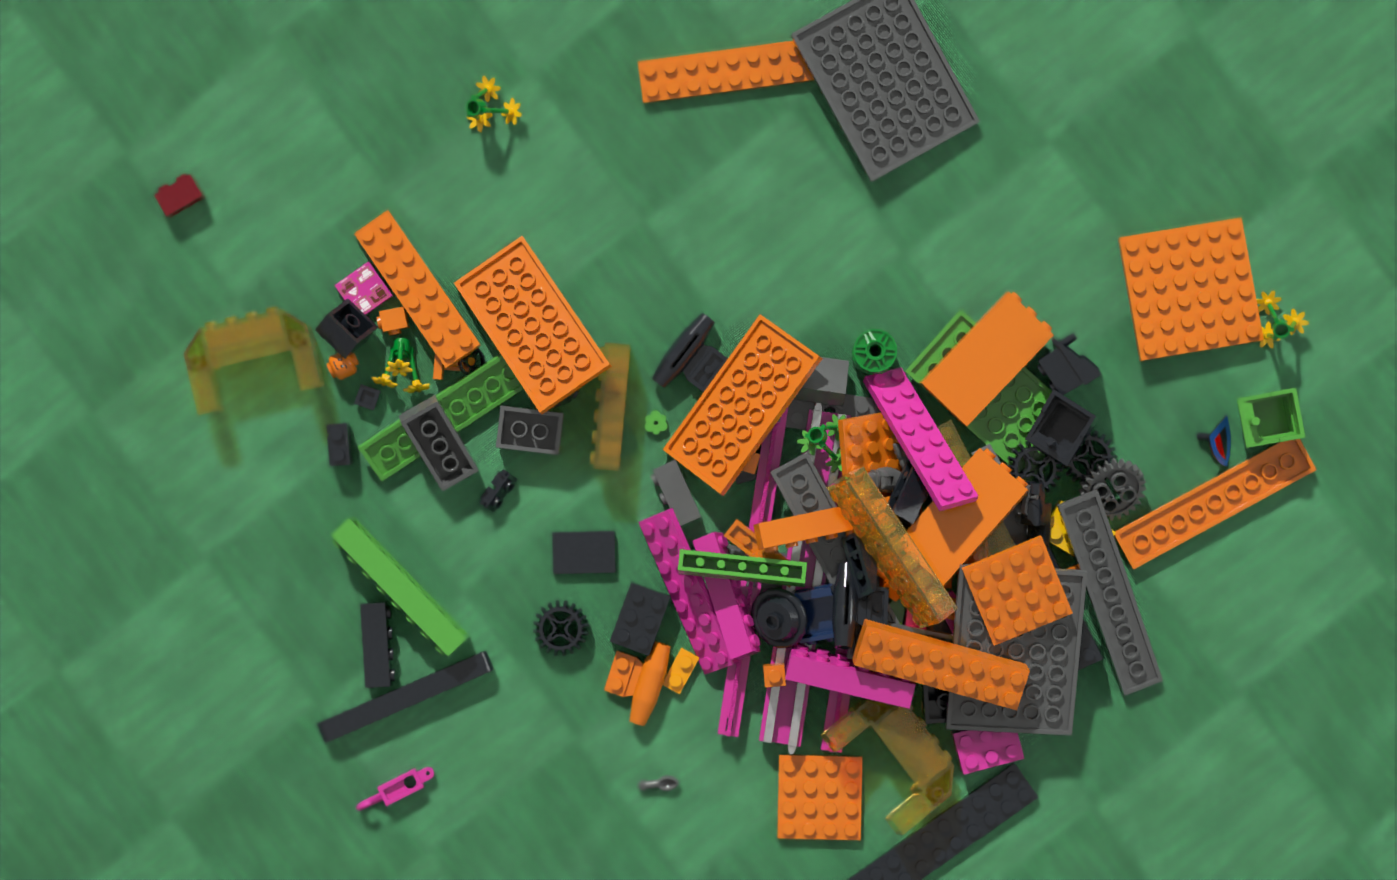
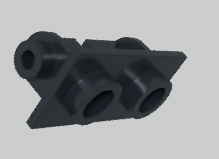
M505 469L499 471L491 482L496 486L495 490L488 486L480 497L479 503L484 508L495 512L503 504L505 496L514 489L518 478L511 475Z

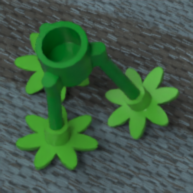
M833 414V422H827L826 425L822 424L821 427H812L809 432L803 430L804 438L797 440L799 444L804 445L801 449L802 453L809 449L811 455L814 456L815 448L824 449L832 459L826 463V466H832V473H835L838 468L842 472L840 448L837 449L835 454L825 443L828 436L834 434L836 441H839L838 420L846 419L845 415L838 419Z

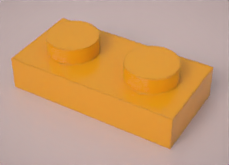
M681 647L665 676L663 686L680 694L699 657Z

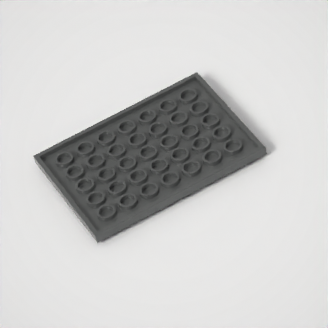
M852 0L790 34L870 182L980 122L915 0Z
M960 564L952 643L1025 663L1030 673L1017 710L948 692L946 729L1072 736L1087 571L1055 568L1073 614L994 646L962 571V567L970 564Z

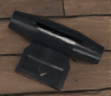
M702 312L682 331L661 359L651 379L665 389L683 372L690 383L704 392L728 359L714 347L704 345L716 322Z
M839 563L833 589L832 628L834 645L838 649L852 648L857 624L862 627L864 619L887 625L889 587L876 586V592L858 599L848 563Z

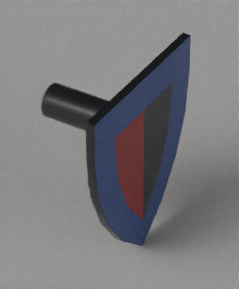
M1225 415L1211 433L1198 432L1197 440L1208 441L1211 455L1220 465L1227 467L1230 456L1231 432L1228 415Z

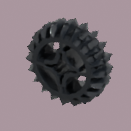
M1097 430L1093 432L1092 436L1090 432L1085 440L1083 452L1074 456L1068 465L1069 470L1065 473L1066 476L1074 474L1071 479L1075 482L1078 477L1080 478L1079 484L1085 481L1084 474L1075 468L1073 461L1082 462L1086 475H1091L1089 469L1094 470V464L1097 461L1107 460L1110 464L1111 459H1117V455H1111L1110 453L1115 451L1116 448H1108V445L1112 443L1111 439L1104 442L1105 434L1097 438ZM1091 440L1102 447L1104 454L1094 452ZM1087 452L1090 455L1098 456V458L1090 460L1091 463H1088V460L1079 459V457L1087 455ZM1064 464L1061 466L1063 469L1068 468Z
M1025 441L1026 448L1022 444H1018L1019 452L1015 449L1011 450L1016 456L1014 458L1011 456L1007 457L1009 461H1013L1012 465L1006 464L1012 469L1010 474L1014 478L1020 476L1022 479L1034 476L1038 482L1044 483L1045 491L1049 493V484L1052 487L1057 486L1053 479H1061L1060 476L1055 475L1056 471L1062 472L1063 470L1062 468H1056V465L1061 464V462L1054 460L1053 457L1034 445L1031 446V443ZM1039 451L1046 457L1035 461L1028 452ZM1023 456L1025 468L1018 474V463ZM1030 462H1032L1034 465L1040 464L1036 468L1037 474H1035V472L1032 471L1031 473L1029 472L1032 468ZM1047 463H1049L1050 472L1045 480L1042 471Z
M556 600V607H553V604L549 602V610L545 607L541 608L544 615L536 614L540 622L534 621L533 625L539 626V629H534L533 633H540V636L535 638L536 642L541 639L543 640V643L539 646L540 648H543L545 645L549 646L546 653H550L551 649H555L554 656H557L558 651L562 650V656H566V649L569 650L570 654H573V646L578 650L581 648L580 644L577 643L578 641L586 642V639L581 637V635L589 634L588 631L583 630V628L589 626V623H582V620H585L587 616L583 615L580 617L578 615L582 612L581 608L576 612L573 610L576 606L575 603H572L569 608L567 607V600L564 601L563 606H560V601ZM564 611L571 615L565 620H559L552 613ZM546 618L553 626V631L547 637L544 632ZM574 620L578 624L576 638L569 631V625ZM567 621H569L566 624V627L564 628V630L566 631L565 633L557 632L555 635H553L556 632V629L558 628L556 623H560L561 625L562 623L565 624ZM558 636H562L570 643L557 645L551 641Z

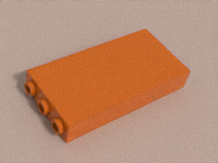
M1005 292L919 382L964 426H968L1054 336L1051 332L1052 327L1045 321L1040 322L1036 318L1037 313L1028 306L1026 308L1020 303L1022 299L1015 292Z
M979 448L962 467L978 494L977 501L939 511L934 501H932L914 524L896 542V545L943 586L950 582L959 571L960 564H965L1029 492L1026 488L1028 483L1020 476L1014 478L1010 474L1012 469L1004 462L998 464L994 460L996 456L987 448L984 451Z

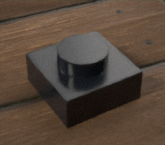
M361 384L354 404L375 411L381 391Z

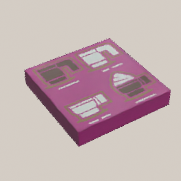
M369 261L334 285L344 300L349 299L365 315L393 296Z

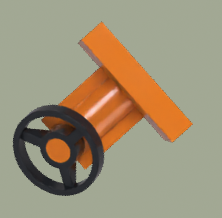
M477 348L472 354H468L456 364L446 369L435 353L433 379L443 380L444 370L461 371L463 374L468 375L469 368L472 372L476 370V356L478 353L481 357L480 366L485 364L484 354Z

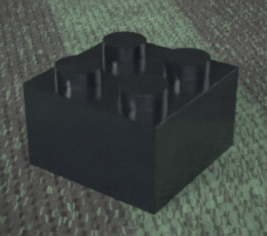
M346 299L324 317L315 331L346 359L368 341L378 326L354 303Z

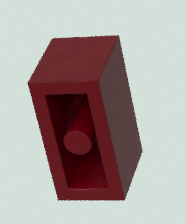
M182 174L175 179V183L170 186L165 184L157 189L158 193L154 194L166 217L172 218L206 198L193 175Z

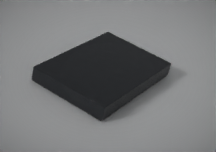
M615 531L552 532L553 574L615 573Z

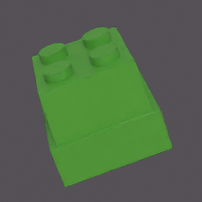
M1296 388L1236 398L1246 448L1306 438Z

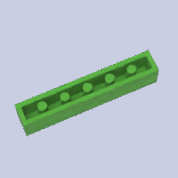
M680 549L678 574L805 587L807 562Z

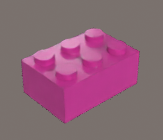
M973 730L951 731L960 769L964 775L1024 759L1018 733Z

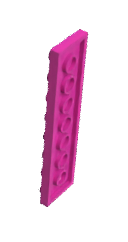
M900 367L881 374L865 376L863 380L865 386L938 510L943 511L977 501L978 494L903 369Z
M673 508L639 521L638 523L695 654L699 657L698 661L704 674L706 675L738 663L739 660H730L703 577L678 574L680 549H691Z

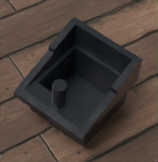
M1074 332L1062 340L1054 335L1051 341L1055 347L1038 359V369L1043 376L1048 375L1051 380L1049 385L1052 390H1056L1062 395L1082 384L1086 385L1102 375L1100 368L1084 354L1078 355L1068 346L1078 339Z
M1053 390L1025 440L1068 467L1096 425L1098 418L1056 390Z

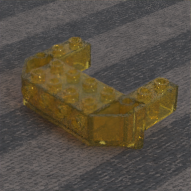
M278 306L266 308V313L258 314L257 311L245 313L246 317L240 319L237 316L225 318V322L217 324V321L204 323L205 327L198 329L183 353L197 414L207 415L223 411L214 375L215 370H220L222 366L285 351L292 352L301 391L325 387L315 348L317 347V342L311 325L284 309H278Z
M864 698L848 709L849 712L824 731L821 737L832 751H839L865 729H874L915 783L909 788L913 795L885 817V820L897 835H904L951 796L954 764L951 762L952 757L946 750L940 748L938 738L933 733L930 734L925 728L927 727L926 723L921 717H917L914 714L912 705L908 709Z

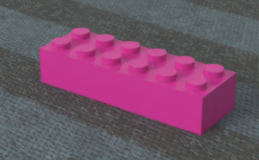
M799 643L790 649L785 673L786 680L910 709L916 685L915 682L855 666L853 660L848 659L846 654L838 653L834 655L830 654L828 650L821 648L813 650L809 649V646Z

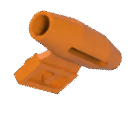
M655 641L644 663L636 656L619 650L616 651L604 691L622 697L633 696L630 722L641 726L646 725L657 704L667 673L671 646Z

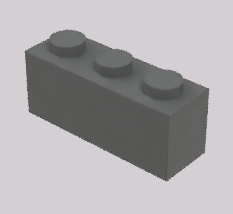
M673 460L653 469L654 474L651 475L655 486L659 485L663 492L659 494L664 506L668 504L669 508H673L680 526L700 518L701 514L677 461Z

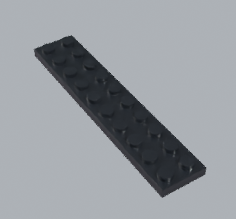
M1012 763L847 880H922L1039 797L1016 764Z

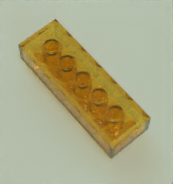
M605 342L604 347H600V350L612 367L598 376V380L601 381V389L597 388L596 401H599V410L595 409L594 422L598 423L597 431L593 430L592 443H596L595 451H591L590 464H594L593 469L619 471L631 345Z

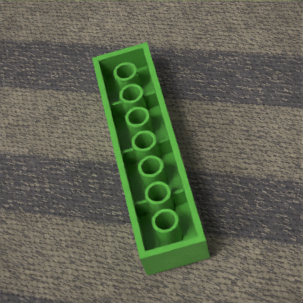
M355 517L348 518L331 534L334 538L332 540L333 544L340 550L344 549L348 553L347 558L354 565L359 564L363 568L361 571L363 575L369 580L373 579L378 584L376 588L383 595L388 594L392 598L390 602L398 610L403 609L407 614L405 616L412 625L417 624L422 629L420 633L427 640L432 639L437 644L434 647L441 655L446 654L449 656L470 636Z

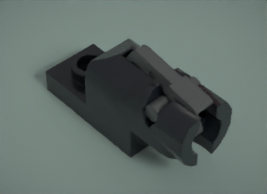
M1025 481L1028 483L1026 488L1029 492L1021 500L1020 524L1028 525L1027 541L1041 535L1045 545H1049L1052 503L1045 502L1043 482Z

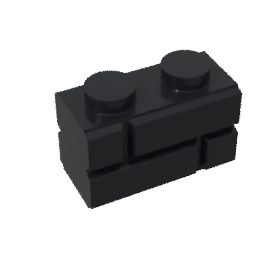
M350 423L326 424L327 434H329L327 436L329 466L352 465Z

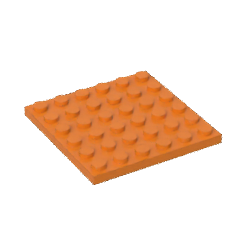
M1242 217L1118 238L1139 361L1264 340Z

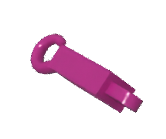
M425 767L419 771L413 768L377 787L379 793L357 804L356 810L362 811L381 801H384L385 805L388 806L424 788L423 783L434 776L433 768ZM408 776H413L416 780V785L412 788H408L404 784V780Z

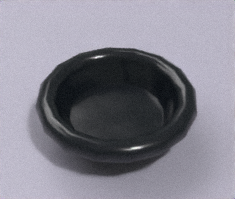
M768 588L758 594L751 610V616L754 621L753 627L758 636L768 645L776 648H790L799 643L806 633L808 623L806 610L799 598L782 588Z

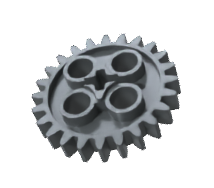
M1113 458L1110 464L1107 460H1104L1103 466L1097 463L1096 470L1089 469L1091 475H1084L1086 481L1080 482L1082 486L1078 490L1080 495L1097 490L1105 513L1110 521L1116 515L1121 519L1122 513L1128 516V510L1135 511L1134 504H1141L1139 498L1145 497L1143 491L1147 490L1144 485L1146 483L1144 475L1136 464L1133 465L1130 460L1125 463L1123 458H1121L1117 463L1115 458ZM1108 477L1121 499L1120 502H1117L1104 478Z

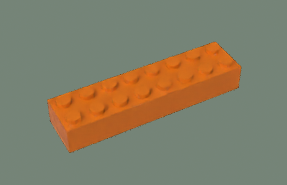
M864 619L852 656L855 666L1013 710L1018 709L1030 673L1025 663Z

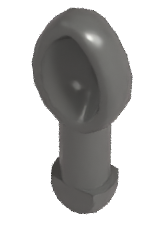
M665 775L658 780H641L638 783V788L642 791L653 788L670 791L678 786L679 781L673 776Z

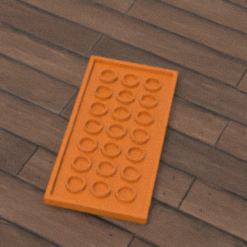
M523 236L454 282L541 414H544L612 367Z
M760 314L663 450L724 496L823 358Z

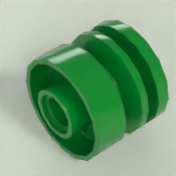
M870 329L863 332L856 339L852 348V361L855 368L867 376L888 371L897 356V345L894 338L888 332L881 329ZM871 349L877 350L878 353H879V356H877V357L872 356V355L870 354L869 350H871Z

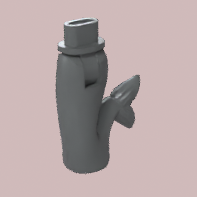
M893 443L894 453L903 470L908 457L900 444ZM891 467L872 469L870 472L863 474V488L865 490L870 489L872 492L892 493L901 472Z

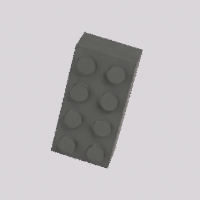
M436 395L399 415L402 426L442 491L479 471L475 460Z

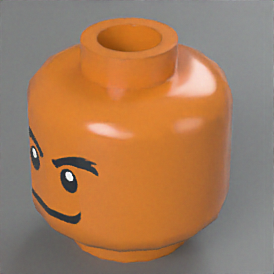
M336 353L329 357V363L326 365L333 378L336 377L339 380H343L357 372L356 365L359 364L355 353H352L346 359L341 354Z

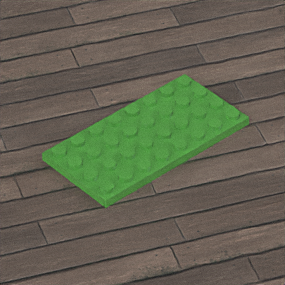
M960 309L904 372L928 392L919 382L976 322ZM1024 366L978 416L965 427L985 445L990 444L996 455L1006 464L1012 465L1013 461H1009L1007 457L1011 456L1014 458L1016 456L1011 450L1015 449L1019 452L1018 444H1022L1026 448L1025 438L1052 391ZM1039 451L1028 452L1035 461L1046 457ZM1023 456L1018 463V474L1025 468ZM1030 462L1032 468L1029 472L1031 473L1032 471L1035 472V474H1037L1036 468L1040 464L1034 465L1032 462ZM1029 476L1027 478L1025 477L1023 479L1025 481H1031L1034 478V476Z

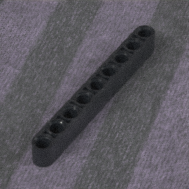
M482 651L316 724L324 743L330 742L494 670L487 651Z

